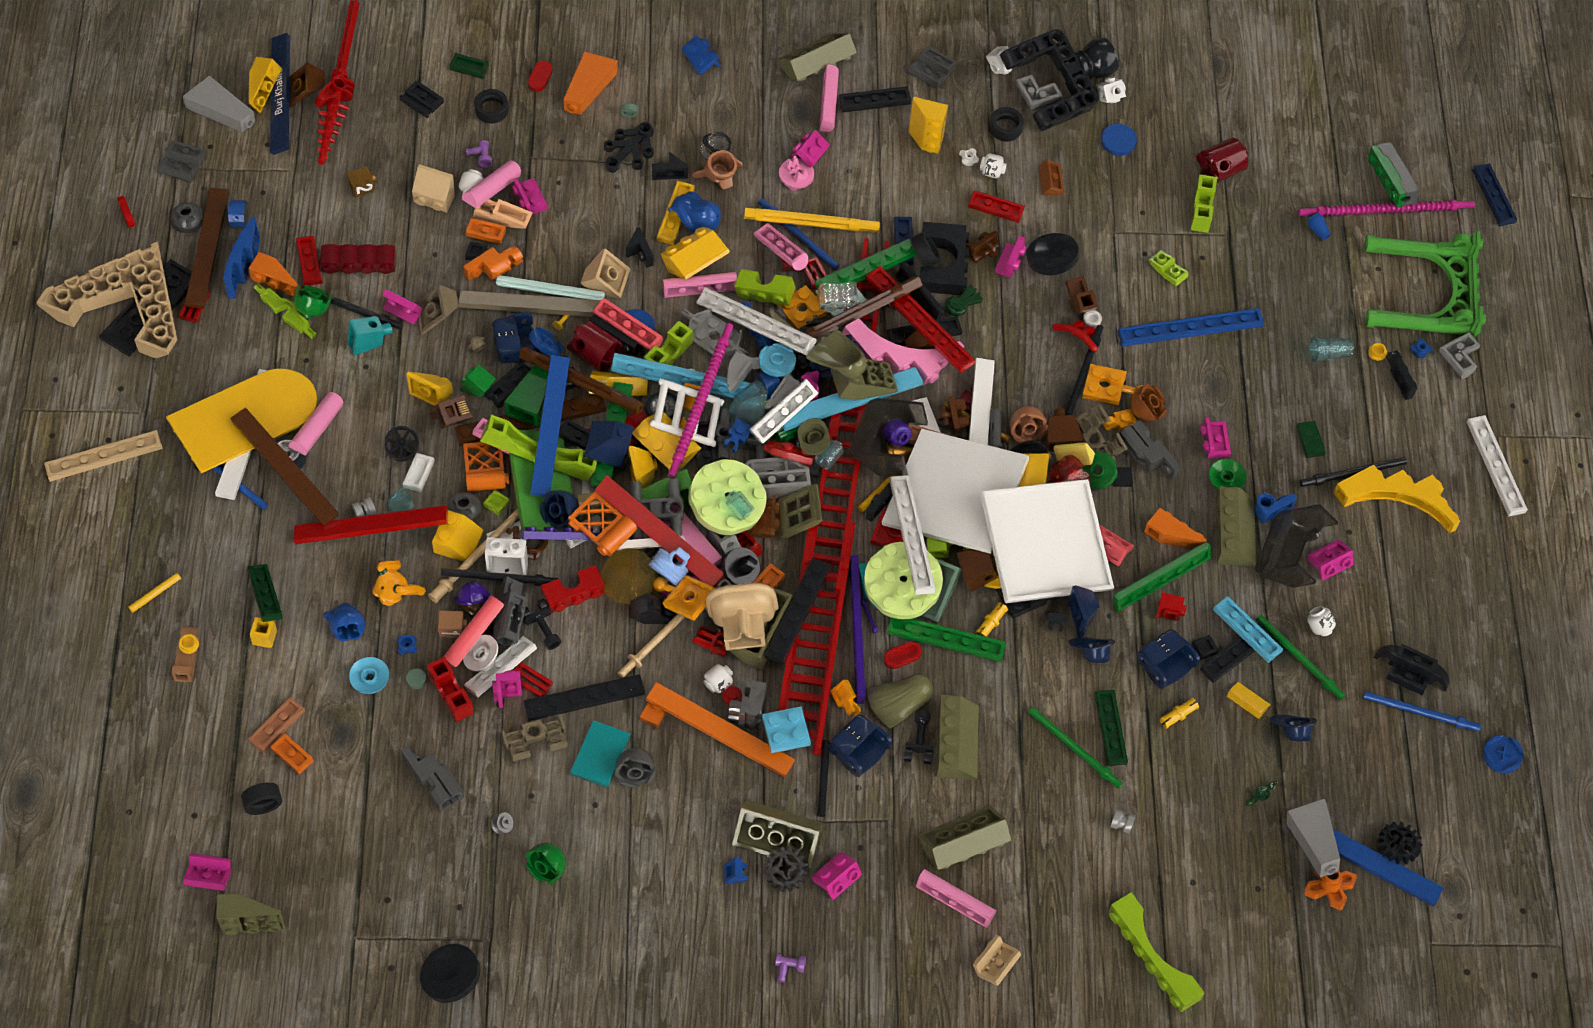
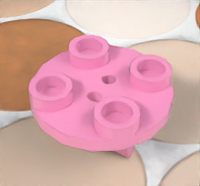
M794 156L793 159H788L782 163L779 168V178L790 190L796 191L807 187L814 181L813 167L810 168L801 158Z

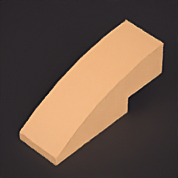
M488 199L475 208L473 218L511 228H526L533 212L500 199L497 202Z

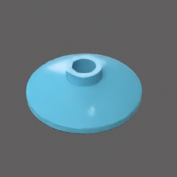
M362 658L351 667L349 680L352 687L358 692L373 694L382 690L388 683L389 669L378 658ZM368 677H373L372 680H366Z

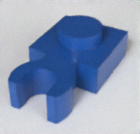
M737 418L728 431L727 436L730 438L725 440L724 448L729 444H733L732 452L735 453L738 450V443L740 442L744 445L751 435L749 429L752 426Z

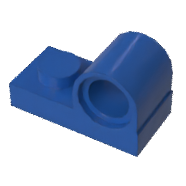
M1262 493L1258 496L1254 506L1255 514L1261 523L1264 524L1293 509L1297 498L1292 493L1288 496L1283 495L1276 501L1271 494Z

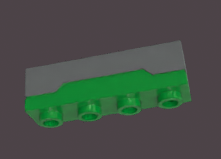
M1392 143L1371 146L1368 162L1370 165L1372 164L1376 175L1382 181L1383 187L1388 191L1391 201H1394L1396 207L1417 203L1420 190Z

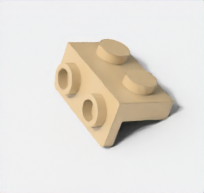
M995 935L988 942L981 955L976 958L973 967L978 977L998 986L1020 958L1021 953L1020 950L1003 943L999 935Z

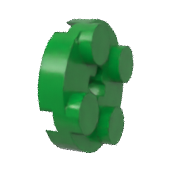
M1094 452L1092 464L1082 465L1079 470V476L1081 480L1088 479L1090 488L1094 490L1105 489L1118 476L1117 464L1109 454ZM1097 466L1099 468L1103 467L1101 474H1094Z

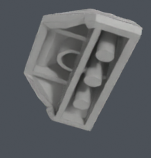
M776 457L752 459L745 463V465L758 474L766 491V499L782 498L811 485L809 467L803 466L799 462Z

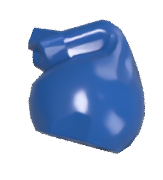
M342 603L336 608L323 613V617L329 622L330 630L337 640H355L364 634L365 619L362 613L352 604Z

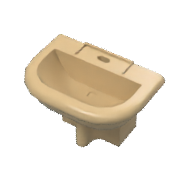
M761 583L726 585L710 591L706 596V607L709 617L713 618L716 625L723 627L726 650L766 646L764 623L773 619L775 611L779 608L777 596L772 587Z

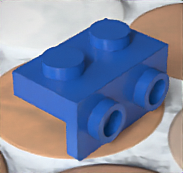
M696 35L681 49L696 71L702 75L714 64L718 67L721 64L718 61L719 56L714 50H710V43L705 38L701 39Z

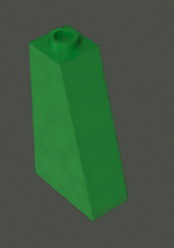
M536 365L532 367L505 400L504 405L507 416L536 427L540 426L548 371Z

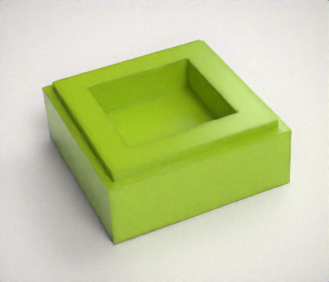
M494 490L483 502V506L499 516L509 505L510 499Z

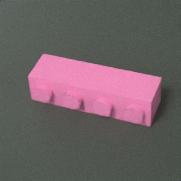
M673 505L670 508V511L674 513L680 510L678 505ZM684 513L682 536L685 537V541L719 569L722 567V556ZM662 521L670 528V521Z

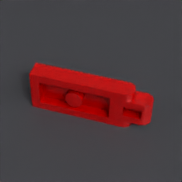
M768 441L764 446V451L774 456L812 466L816 459V455H807L800 447H796L789 442Z

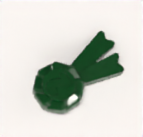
M970 284L960 297L953 295L947 298L944 303V309L949 315L959 317L965 314L966 306L981 303L983 298L980 297V292L976 293L977 289L973 288Z

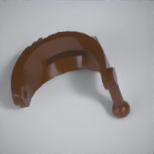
M519 526L506 529V533L509 535L513 532V539H521L518 538ZM540 539L536 548L527 546L528 559H538L541 552L546 548L548 539Z

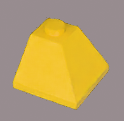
M410 371L406 374L409 394L433 406L449 400L453 394L452 382L445 377L441 378L437 375Z
M634 446L628 447V464L632 482H641V489L649 486L655 478V470H658L656 459H652L651 452Z

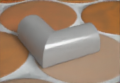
M1032 75L1017 79L1015 82L1030 110L1062 99V94L1055 83L1039 88Z
M1468 332L1440 347L1439 352L1462 379H1465L1477 368V365L1468 354L1479 349L1480 344Z

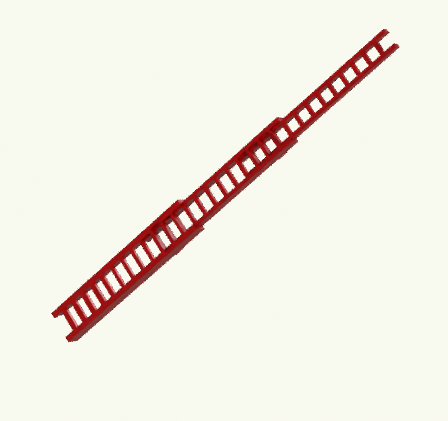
M864 238L861 260L872 256L867 254L869 238ZM885 241L884 250L889 248L890 241ZM862 281L857 283V288L860 292L861 290L877 292V295L880 294L872 285L862 284ZM879 309L874 311L873 316L865 315L859 318L861 321L872 322L871 330L875 333ZM869 403L861 405L859 408H852L832 415L828 431L830 444L825 450L819 487L821 510L847 514L846 524L822 520L820 524L807 530L799 579L800 584L812 558L839 566L838 574L828 572L824 580L837 582L835 593L819 591L817 597L836 599L835 610L811 607L809 613L833 616L832 627L803 623L801 628L803 630L830 633L829 644L798 640V634L786 659L778 711L789 709L787 708L788 700L820 704L819 713L803 711L806 721L817 722L816 731L808 730L810 739L814 740L812 751L814 755H820L855 531L856 522H851ZM841 415L857 417V424L840 422ZM838 430L855 433L854 442L837 440ZM831 446L857 449L856 459L830 455ZM836 462L855 465L854 473L851 475L827 471L828 463ZM826 478L852 481L851 491L826 488ZM823 494L850 497L849 506L822 504ZM818 526L845 530L843 540L818 537ZM815 545L842 549L841 557L814 553ZM797 646L828 651L827 661L795 657ZM794 665L825 669L824 678L793 673ZM791 682L822 687V693L817 695L790 691Z

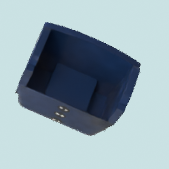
M515 313L492 322L498 360L501 363L528 362L519 358L520 351L524 347L539 352L529 339V333L532 330L531 325L533 324L531 313Z
M1172 629L1165 631L1144 645L1136 655L1150 679L1159 689H1163L1180 680L1193 667H1196L1200 661L1197 651L1191 644Z
M857 715L832 738L828 748L846 769L855 777H860L873 767L884 755L885 751L892 746V739L881 727L871 722L865 716Z

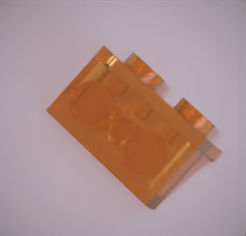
M772 495L771 500H766L762 516L752 527V537L775 538V530H779V519H775V514H779V502H776V495Z

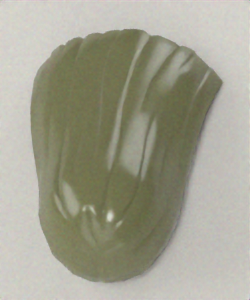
M834 330L806 356L807 359L822 366L832 368L850 379L860 377L867 366L864 353L839 330Z
M914 674L898 681L870 687L867 696L870 707L876 717L885 726L892 728L911 716L929 701L933 695V685L925 675Z

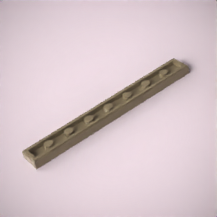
M461 290L459 308L592 317L594 315L592 311L601 300Z

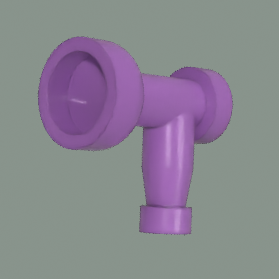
M482 140L478 143L479 147L466 149L467 156L481 154L478 158V165L480 167L488 168L492 165V158L488 155V141Z
M777 953L775 966H779L777 981L785 982L788 966L796 967L798 972L804 973L807 956H799L798 959L784 957L782 954Z

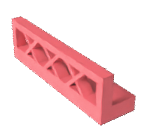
M1099 524L1107 560L1119 567L1126 555L1132 551L1134 545Z

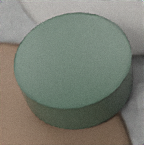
M632 103L622 104L620 113L626 118H634L638 115V106Z
M418 668L410 670L406 675L408 686L412 689L424 687L427 681L425 672Z

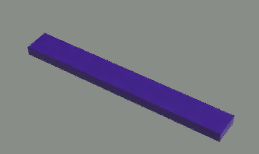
M851 555L850 584L857 704H864L865 679L858 555Z

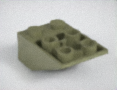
M866 359L867 366L864 373L854 379L847 378L831 368L839 398L860 400L897 393L898 388L890 364L888 362Z
M239 893L217 895V920L222 933L227 935H236L238 932L256 934L259 931L279 932L281 929H286L280 910Z

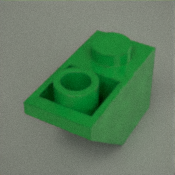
M480 365L475 369L471 367L461 381L463 385L460 390L481 398L496 379Z

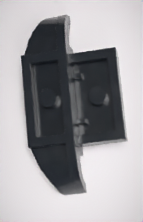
M1404 644L1401 646L1386 645L1379 648L1375 653V659L1379 657L1390 659L1388 665L1391 668L1386 679L1415 693L1423 695L1428 683L1432 685L1434 680L1441 683L1442 690L1444 691L1449 686V676L1445 669L1438 664V660Z

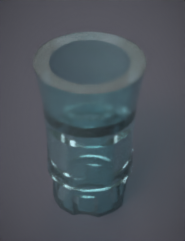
M1311 338L1310 355L1313 362L1353 355L1354 345L1351 339Z

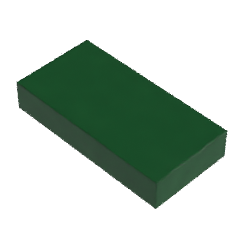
M455 53L449 68L455 72L483 79L489 67V62Z
M1316 421L1297 423L1296 428L1306 458L1324 456L1326 452Z

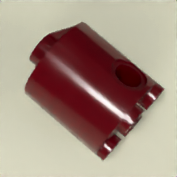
M1234 137L1204 149L1196 155L1202 170L1200 174L1217 177V183L1246 170L1248 167V151Z
M588 321L583 326L579 324L574 330L575 335L567 345V349L571 353L601 372H605L612 366L614 353L620 354L622 349L621 341L592 321Z

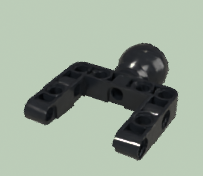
M1054 29L1013 46L999 55L1006 69L1009 70L1034 62L1037 58L1047 54L1051 57L1057 70L1061 72L1066 81L1065 85L1071 96L1044 107L1033 114V119L1040 131L1047 130L1085 114L1096 105L1099 97L1090 79L1093 77L1106 78L1116 72L1119 67L1116 50L1107 38L1091 40L1082 51L1080 50L1076 53L1063 31Z

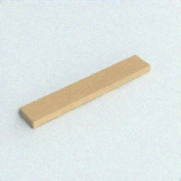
M154 430L48 461L44 465L48 479L51 482L163 448L158 432Z

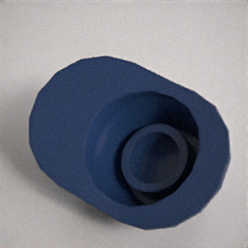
M1078 637L1069 640V644L1081 648L1084 657L1092 663L1108 662L1110 660L1111 645L1115 643L1112 639Z
M1275 715L1269 719L1271 723L1282 726L1285 735L1297 742L1310 741L1312 738V726L1317 722L1316 718L1292 715Z

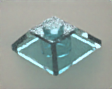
M755 380L734 396L729 410L735 420L739 418L750 425H754L763 417L768 391L759 380Z

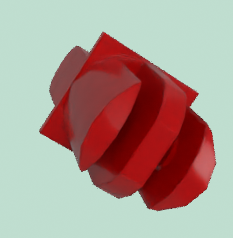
M701 625L692 642L710 650L711 655L714 653L721 657L726 656L725 642L720 641V639L724 641V634L721 633V630L716 632Z

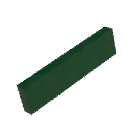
M268 565L248 566V575L262 622L282 620V611Z
M1115 690L1095 691L1094 696L1107 766L1127 765L1128 759Z

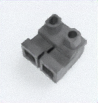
M747 679L745 696H742V701L732 699L730 701L728 721L738 722V728L744 729V727L755 729L760 725L766 699L765 682Z

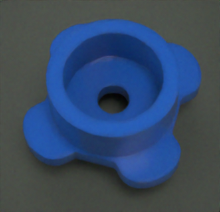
M1418 339L1417 343L1410 347L1413 354L1418 358H1425L1427 353L1433 350L1432 346L1427 345L1423 339Z
M413 635L400 636L397 639L399 644L398 653L401 655L409 652L412 654L416 653L417 647L415 642L417 638Z

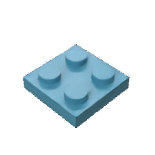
M801 706L762 714L771 753L811 745Z

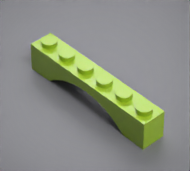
M491 415L484 426L480 441L535 462L538 441L521 433L510 421ZM557 447L554 470L587 482L595 471L597 461L583 457L585 452L583 449Z
M1131 892L1111 904L1109 916L1115 924L1119 925L1123 937L1132 943L1136 955L1142 957L1149 973L1155 975L1159 987L1170 996L1169 999L1175 1008L1178 1007L1180 1012H1183L1199 1002L1204 995V991L1193 976L1171 967L1155 952L1145 932L1143 921L1144 909Z

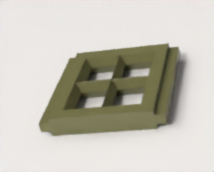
M811 484L777 501L780 536L782 539L785 537L789 538L822 522L817 484ZM809 495L810 504L801 507L800 499ZM797 501V510L788 513L787 504ZM811 509L812 518L802 522L801 513ZM798 515L799 524L790 527L789 518Z

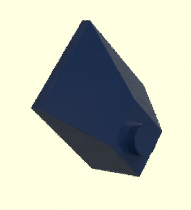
M593 421L583 457L620 468L629 447L634 426L618 421Z
M1075 585L1072 586L1068 607L1078 637H1083L1096 616L1099 600L1097 597H1094L1092 590Z

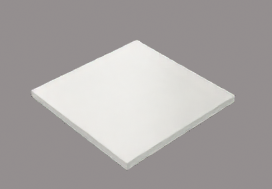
M921 429L902 476L909 475L923 536L991 554L993 548L980 492L1018 487L1028 464L1029 455ZM892 496L883 517L882 525L901 530Z
M1088 479L984 490L980 492L1005 603L1069 596L1072 586L1075 585L1092 590L1093 592L1114 589Z

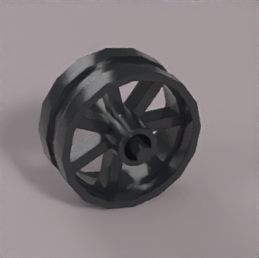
M394 427L387 433L384 447L388 456L393 460L400 462L408 461L418 451V436L409 427ZM398 430L407 431L403 438L400 437ZM394 432L398 438L397 441L389 439L390 435ZM411 433L415 440L406 441V438ZM387 442L394 443L397 445L393 447L391 450H389ZM416 443L414 452L406 445ZM396 449H399L400 456L396 457L392 454V452H394ZM403 449L407 450L411 455L402 458Z

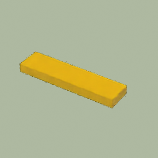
M677 181L668 208L671 207L676 197L694 191L695 185ZM667 208L657 235V241L674 245L682 221L676 212L668 211Z

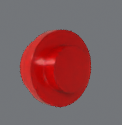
M729 686L722 692V699L726 704L730 705L731 699L741 701L742 693L739 688Z

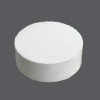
M1095 310L1086 312L1083 317L1084 325L1087 327L1091 326L1094 329L1102 321L1101 314Z

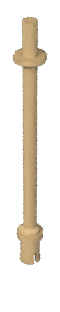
M518 508L489 537L499 538L519 518ZM486 540L457 569L467 570L485 552ZM449 576L447 579H441L439 585L428 594V597L434 603H438L447 592L453 590V583L459 577Z
M724 567L720 569V571H722L723 573H725ZM723 576L722 579L717 583V585H718L723 579H726V578ZM677 614L636 655L629 654L627 656L629 662L618 674L624 678L634 667L641 668L642 664L640 661L685 617Z

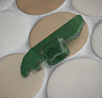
M1277 781L1270 782L1265 786H1259L1256 789L1255 795L1245 804L1250 806L1258 800H1267L1270 797V790L1274 789Z

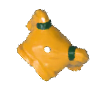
M399 560L382 561L377 565L379 576L374 584L372 593L379 598L383 605L391 606L402 599V595L422 596L426 592L425 588L420 585H408L406 578L397 571L401 568Z

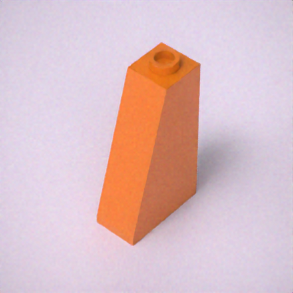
M584 51L563 99L564 110L581 115L617 75L618 60Z

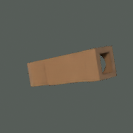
M182 626L180 639L184 635L192 634L199 640L198 627ZM178 643L175 664L171 672L174 681L193 683L197 650L192 654H185L180 650Z

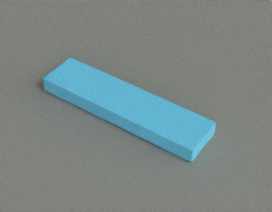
M1227 596L1214 606L1213 610L1265 661L1269 663L1282 652L1283 648L1231 598Z

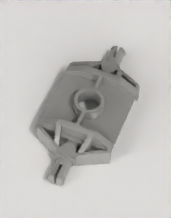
M711 308L696 314L683 309L680 315L689 320L688 327L693 330V342L710 354H713L718 339L712 340L710 336L718 335L719 338L722 337L727 323L713 315ZM734 328L732 329L728 339L729 345L726 348V352H724L723 358L735 354L736 351L746 356L749 355V352L740 346L742 338L741 329L740 332Z

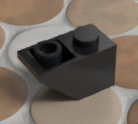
M649 593L631 600V619L643 624H668L675 617V612L664 607L663 599Z

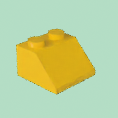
M448 510V524L439 525L432 541L433 552L464 562L477 549L484 530L465 515Z

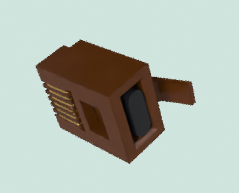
M465 395L437 403L434 406L435 411L430 412L432 420L439 419L442 429L466 422L472 418Z

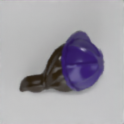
M470 582L461 587L458 595L454 597V601L460 604L465 612L475 616L490 597V593L480 583ZM493 622L484 631L488 635L493 634Z

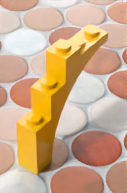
M1372 465L1337 483L1333 492L1344 507L1371 499H1387L1415 506L1440 522L1449 533L1455 531L1460 523L1458 515L1448 506L1446 499L1441 497L1444 488L1442 483L1433 474L1414 484L1411 476L1407 475L1404 470L1385 479L1383 473L1375 465Z

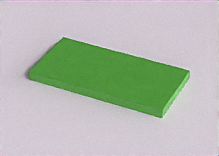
M519 430L529 438L538 441L539 431ZM558 436L557 447L565 448L564 440ZM509 452L521 530H525V527H537V530L544 531V527H552L549 522L546 524L541 516L540 505L541 502H544L545 497L530 495L535 462ZM553 470L551 491L565 490L572 494L570 476Z

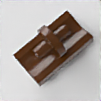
M996 231L990 234L983 232L980 234L977 243L970 241L966 245L969 247V253L972 255L973 262L977 263L986 256L991 258L997 256L996 249L1000 247Z
M954 396L948 397L950 412L947 411V407H942V413L937 418L939 421H944L945 426L950 425L949 419H951L954 434L960 433V429L967 428L970 425L968 415L958 417L957 411L966 410L965 399H954Z

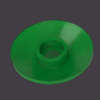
M1218 460L1209 470V480L1216 489H1219L1220 486L1239 487L1241 489L1246 483L1247 475L1245 469L1234 460Z

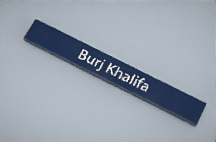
M288 33L272 38L271 59L282 68L271 91L270 152L273 155L289 150L290 35Z

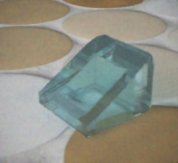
M403 487L387 501V504L394 512L406 511L414 507L412 498Z

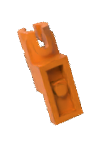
M515 246L500 253L492 247L463 266L464 276L470 281L484 272L491 280L496 279L499 275L510 271L511 266L516 267L523 262V255Z

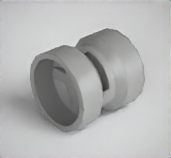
M370 497L365 498L361 503L351 504L355 517L377 514Z
M1116 809L1110 827L1114 829L1123 828V832L1130 834L1136 815L1131 813L1125 815L1123 810Z

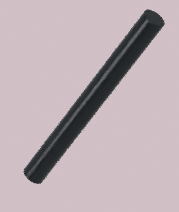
M829 740L822 741L817 816L825 817L830 753L828 748Z

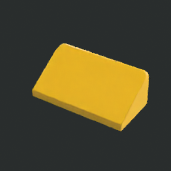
M1239 682L1228 691L1226 696L1258 719L1270 706L1268 702Z

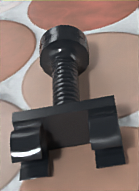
M543 598L537 601L539 603V611L531 614L528 607H525L523 620L526 625L537 621L546 637L544 643L547 649L553 650L560 646L562 641L557 634H552L544 620L545 617L551 615V609Z
M927 711L915 712L914 721L918 723L916 744L906 743L904 761L911 762L913 752L925 754L924 764L931 765L933 746L924 745L926 724L930 723L931 714Z

